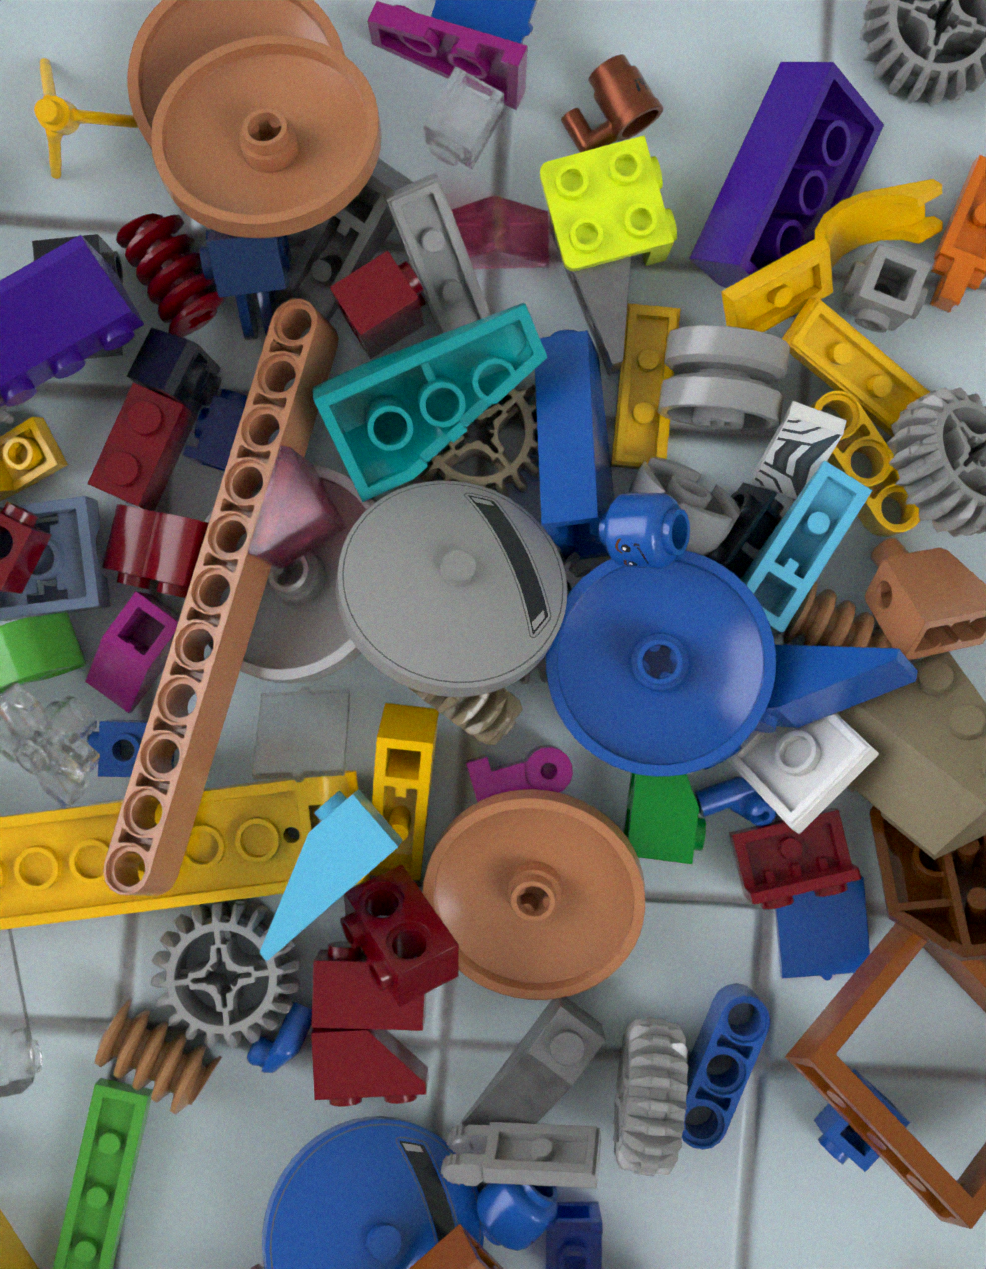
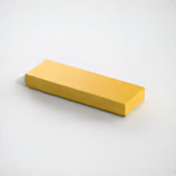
M818 297L807 300L782 337L790 346V354L833 390L851 394L860 403L870 420L892 438L895 435L891 425L899 419L900 412L905 410L911 402L930 393V391Z
M627 303L623 362L619 370L611 467L640 469L644 461L648 464L653 457L667 459L670 419L658 413L661 384L664 380L675 375V372L664 364L668 335L671 330L679 328L681 308Z

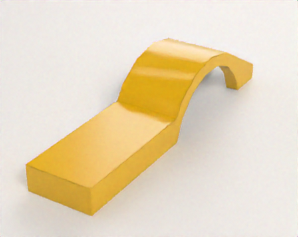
M934 179L865 191L840 201L822 216L815 229L814 240L721 291L726 326L765 332L800 312L809 298L818 297L821 300L832 294V268L843 255L859 246L881 240H905L920 244L943 231V221L935 216L925 217V203L942 194V184Z

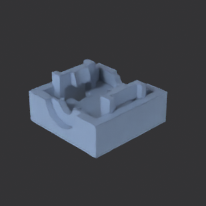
M87 496L18 505L37 515L38 519L58 516V520L35 523V526L52 534L23 593L0 591V621L111 607L108 580L100 569L96 552V536L98 530H101L98 500ZM9 531L4 532L0 536L1 558L6 557L13 546V539ZM56 579V586L44 585L45 594L32 595L39 594L37 581Z

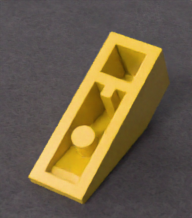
M385 703L376 740L372 805L403 840L398 848L369 872V875L379 876L403 864L413 880L421 879L439 712L435 708Z

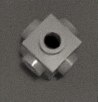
M878 244L862 263L855 260L842 288L843 293L849 294L843 313L856 317L855 322L867 330L880 333L886 332L887 329L894 331L907 319H915L918 316L928 293V288L923 285L931 263L915 258L905 250Z

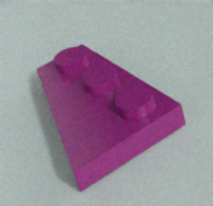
M376 1L367 20L373 45L517 110L526 90L527 45L419 14L402 5L392 6Z

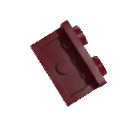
M836 808L823 810L800 834L792 830L784 820L775 821L763 827L754 826L729 832L743 895L752 904H761L762 909H776L794 903L793 895L814 891L815 896L819 897L836 895L848 890V882L861 879L859 867L851 862L840 813Z

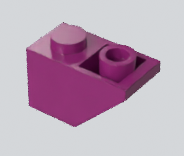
M135 591L102 636L85 682L126 712L132 713L165 667L180 614L154 595Z

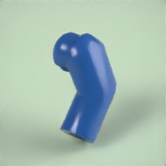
M733 777L693 792L699 807V813L703 818L722 810L730 809L750 821L753 825L763 827L772 823L777 815L743 777Z
M292 1001L293 1006L289 1013L286 1014L275 1041L273 1042L261 1036L258 1041L252 1043L246 1057L248 1063L261 1067V1072L273 1073L295 1057L301 1050L312 1025L311 1008Z

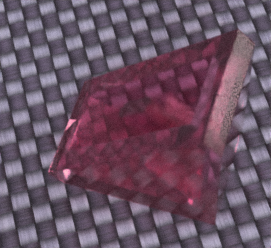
M496 195L451 210L473 269L549 268L548 211Z
M280 445L248 554L271 567L282 569L344 530L346 526L314 465L291 447Z

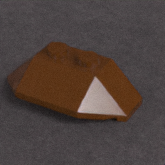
M873 805L869 811V818L888 919L959 961L986 959V835L934 860L881 816V811Z

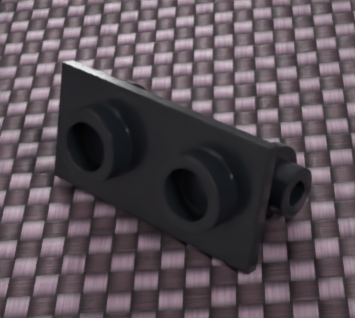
M743 482L739 489L731 495L741 511L739 517L717 549L708 553L705 557L723 565L741 579L754 560L741 549L743 545L747 542L754 549L760 550L782 520L780 513L784 506L775 499L777 494L774 491Z

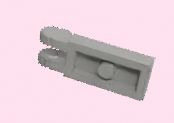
M490 1122V1125H456V1127H452L449 1130L447 1138L448 1149H451L456 1154L446 1155L442 1162L441 1174H443V1178L447 1179V1182L450 1181L452 1184L476 1186L484 1181L485 1183L597 1188L601 1150L600 1128H597V1126Z

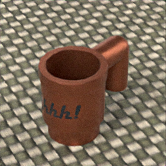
M620 54L599 65L588 79L595 91L593 94L594 99L607 121L592 130L580 109L574 108L564 114L561 122L579 152H584L610 145L616 140H626L639 134L660 117L663 112V106L658 98L654 96L639 69L634 65L631 66L627 57L624 54Z

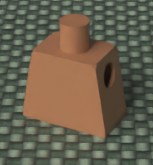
M897 538L886 539L875 547L871 553V560L878 567V570L865 592V601L893 648H899L908 660H913L984 643L986 640V584L953 554L940 547L909 553Z

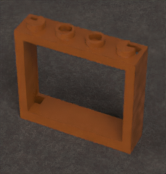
M895 923L787 1053L785 1058L940 1221L972 1229L986 1210V1142L956 1181L836 1055L922 948L941 965L986 1013V959L959 961Z

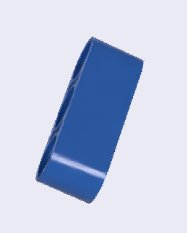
M738 983L729 984L717 992L687 1061L689 1066L687 1073V1109L685 1111V1130H683L682 1139L692 1148L701 1150L713 1148L725 1136L769 1031V1011L756 993L746 985ZM741 1003L753 1005L752 1016L747 1022L739 1025L728 1022L729 1012L734 1006ZM724 1054L732 1057L730 1068L723 1074L714 1075L706 1071L708 1063L715 1056ZM705 1106L711 1109L709 1118L702 1124L693 1125L685 1121L689 1111L695 1107Z

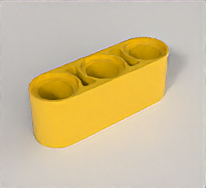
M831 391L821 396L810 406L811 408L820 411L822 408H831L840 415L841 419L846 420L843 436L827 462L873 490L857 514L864 527L870 533L879 537H890L913 529L920 522L919 508L915 504H906L907 492L903 486L895 485L900 477L898 471L889 465V462L895 456L860 403L851 394L844 391ZM854 452L862 453L869 458L872 465V472L869 478L859 477L853 472L851 457ZM885 497L895 499L901 507V518L897 524L888 522L882 514L881 505Z

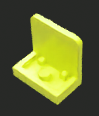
M645 135L547 161L541 166L539 177L562 261L566 269L569 271H579L642 254L645 266L666 261L674 241L677 240V228L671 209H665L660 193V189L663 187L660 165L656 156L650 157Z

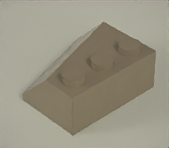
M950 652L927 656L913 663L912 665L918 670L916 682L837 712L843 720L879 753L847 788L851 792L857 791L881 811V816L934 860L986 835V702Z

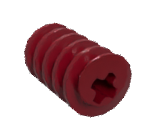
M155 213L145 214L122 226L116 235V242L121 248L126 249L125 257L130 265L137 267V279L142 285L148 286L147 296L153 304L159 305L157 314L164 323L170 324L168 333L184 337L208 324L217 314V308L225 302L227 297L219 298L217 291L207 294L206 290L214 284L215 279L206 280L204 273L196 274L195 271L202 266L200 253L185 255V252L195 243L191 234L174 236L185 223L180 215L163 217V215Z

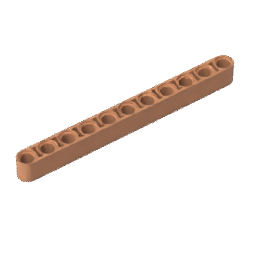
M303 299L288 300L276 309L263 345L105 858L103 869L105 882L112 891L119 895L159 896L173 887L180 871L318 414V409L313 400V386L328 380L338 348L339 337L336 329L310 302ZM311 327L309 332L303 338H300L302 333ZM295 378L293 385L284 391L286 384ZM279 429L276 439L268 444L270 436ZM263 481L260 492L255 497H252L255 486ZM247 533L243 547L236 551L239 539ZM230 586L229 597L220 605L223 591ZM213 639V650L210 656L204 659V650ZM196 693V706L189 714L188 702ZM178 748L180 753L179 761L176 767L172 769V755ZM161 803L162 817L156 825L154 818L155 810ZM143 859L145 873L142 880H140L138 866Z

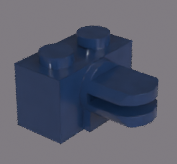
M212 229L206 230V245L200 246L201 265L205 279H215L219 298L235 296L245 340L258 338L257 314L252 294L256 293L264 331L267 336L272 317L277 309L273 291L286 289V287L290 286V262L292 255L288 235L272 238H244L220 233Z

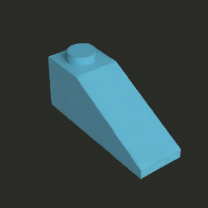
M823 461L741 578V581L747 585L762 606L769 621L772 634L784 632L873 491L827 461Z
M359 789L348 799L339 790L314 812L321 822L307 835L259 952L266 961L272 958L398 848L403 839Z

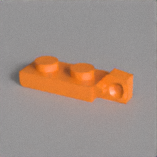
M979 155L973 161L933 257L935 261L931 272L940 275L941 278L936 285L929 305L948 313L951 312L952 307L960 304L967 287L976 290L986 277V157Z

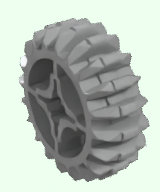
M907 0L868 1L863 11V19L867 22H865L860 31V40L870 44H868L864 51L863 61H879L873 72L874 79L883 78L888 75L893 80L889 85V95L896 93L901 87L908 89L909 104L916 102L921 94L925 93L931 107L937 105L944 95L951 103L960 100L966 91L969 93L975 92L985 82L986 0H933L930 2L915 0L913 4L906 3L905 1ZM935 36H936L938 39H937L936 42L933 44L934 38H935ZM957 53L968 56L963 60L953 63L934 62L937 56L940 55L955 57Z
M944 387L938 391H931L908 404L907 408L900 412L899 419L891 425L895 436L887 444L895 453V457L889 462V465L898 471L900 477L895 485L904 487L908 494L906 504H915L919 508L920 521L932 520L936 532L948 530L953 537L961 535L970 536L975 533L982 534L986 532V406L983 407L981 398L977 393L967 395L961 387L954 390H948Z
M238 899L232 908V913H229L227 901L214 902L212 904V914L206 905H194L191 908L192 919L184 914H180L173 921L177 933L166 931L160 937L159 941L168 951H159L152 958L153 964L166 970L157 973L151 978L152 986L167 988V992L157 999V1007L166 1008L173 1005L176 1009L168 1019L169 1026L178 1025L182 1019L190 1024L185 1033L186 1040H193L200 1030L205 1031L207 1048L214 1047L221 1034H224L226 1044L230 1049L236 1048L241 1040V1031L251 1043L258 1041L262 1035L261 1026L270 1031L277 1028L280 1020L276 1012L289 1013L293 1002L286 994L296 993L300 987V981L287 974L299 970L301 959L297 957H284V954L295 946V938L266 961L261 955H249L243 952L238 945L236 934H231V932L241 934L251 940L261 950L270 926L268 927L261 922L266 916L268 909L266 906L260 905L252 916L246 915L247 899ZM214 932L215 942L210 946V960L201 961L195 967L186 968L187 955L193 941L205 933ZM222 962H225L228 971H237L238 973L231 982H228L225 973H217L215 971ZM269 976L265 998L257 1005L240 1011L239 1001L243 997V985L255 983L259 977ZM197 989L208 992L214 998L216 1009L202 1002L193 990Z
M648 1017V1019H634L627 1025L623 1034L614 1101V1154L620 1169L634 1171V1174L655 1176V1174L669 1175L678 1161V1153L682 1148V1133L685 1130L684 1119L687 1109V1073L689 1066L687 1065L688 1049L685 1046L686 1037L678 1023L665 1022V1019Z

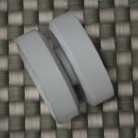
M698 325L671 330L667 338L664 364L677 375L664 380L661 384L658 413L665 418L679 423L712 429L734 431L775 429L780 425L784 397L769 384L778 382L787 375L790 346L785 340L774 335L730 326Z

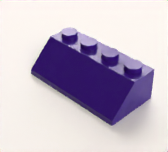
M780 62L689 257L693 263L718 285L728 288L814 240L815 229L822 216L840 201L852 196L884 124L834 62Z
M81 234L0 280V407L4 405L12 407L28 401L37 393L35 387L54 376L57 379H61L75 374L85 366L86 361L84 359L103 348L106 351H110L127 344L135 336L133 331L145 325L113 267Z

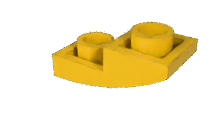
M32 416L0 436V501L21 492L68 465L43 417Z

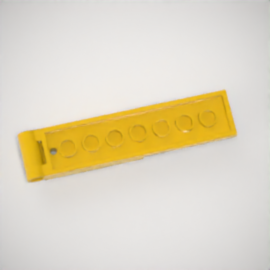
M356 770L204 788L178 877L173 887L159 896L119 895L112 891L105 882L103 873L104 862L124 799L0 816V930L284 894L308 833L321 822L314 812L339 790L347 799L359 789ZM161 803L155 810L154 818L156 825L162 817ZM289 827H294L299 831V839H293L289 836ZM143 859L138 866L140 880H142L145 873ZM369 873L355 885L370 880Z

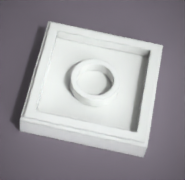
M835 713L799 728L776 727V731L773 733L753 730L750 736L740 745L742 747L741 750L727 760L792 830L800 834L879 753L845 720Z

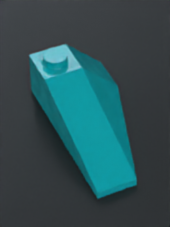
M521 303L374 359L313 386V400L362 502L416 478L428 467L427 463L451 441L454 443L460 438L477 417L492 404H497L548 357L525 303Z

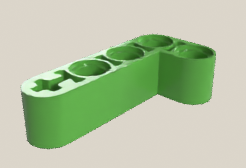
M68 613L28 617L0 626V694L26 683L41 681L71 672L87 664Z

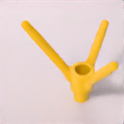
M47 58L40 60L43 99L37 101L34 112L41 126L45 128L51 176L59 179L62 175L61 140L63 135L74 133L80 124L138 128L133 115L77 109L73 103L58 97L55 91L50 61Z

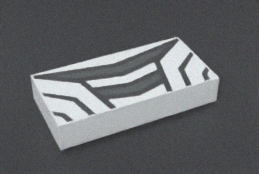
M793 401L756 466L751 483L796 499L823 461H827L843 436L846 420Z

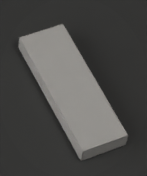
M433 173L383 195L413 271L424 289L422 293L439 335L490 316L491 314L438 175Z

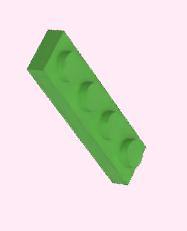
M100 1078L95 1083L53 1269H113L153 1089L143 1087L137 1091L131 1084Z

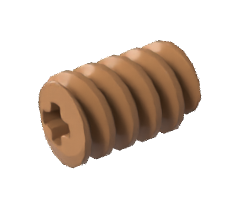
M815 581L786 627L783 642L787 645L799 635L805 637L804 645L893 648L880 625L874 628L875 619L871 613L862 612L854 617L856 607L849 600H845L835 607L837 595L832 589H825L816 596L817 581Z
M129 999L121 1007L98 1044L94 1063L102 1067L116 1057L117 1061L113 1075L118 1079H121L135 1069L132 1087L137 1091L141 1090L151 1081H154L151 1100L156 1103L169 1093H173L170 1112L176 1115L189 1104H193L222 1057L218 1056L204 1066L202 1064L206 1049L204 1045L200 1044L188 1054L184 1053L185 1033H180L168 1043L165 1041L169 1023L163 1021L151 1031L146 1029L150 1011L145 1009L133 1019L129 1018L128 1013L132 999Z

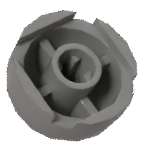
M659 457L651 458L648 464L644 461L633 479L628 492L664 493L672 496L680 508L685 510L689 518L690 536L686 551L705 556L717 549L727 537L741 513L737 502L717 484L712 492L698 484L697 482L702 474L692 468Z

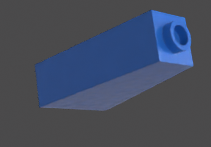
M569 329L554 332L549 337L540 338L548 358L535 368L541 523L553 542L561 549L560 551L565 559L573 552L580 556L579 560L606 557L610 555L606 546L600 540L599 524L602 515L609 510L610 505L615 499L599 355L588 330L580 332Z

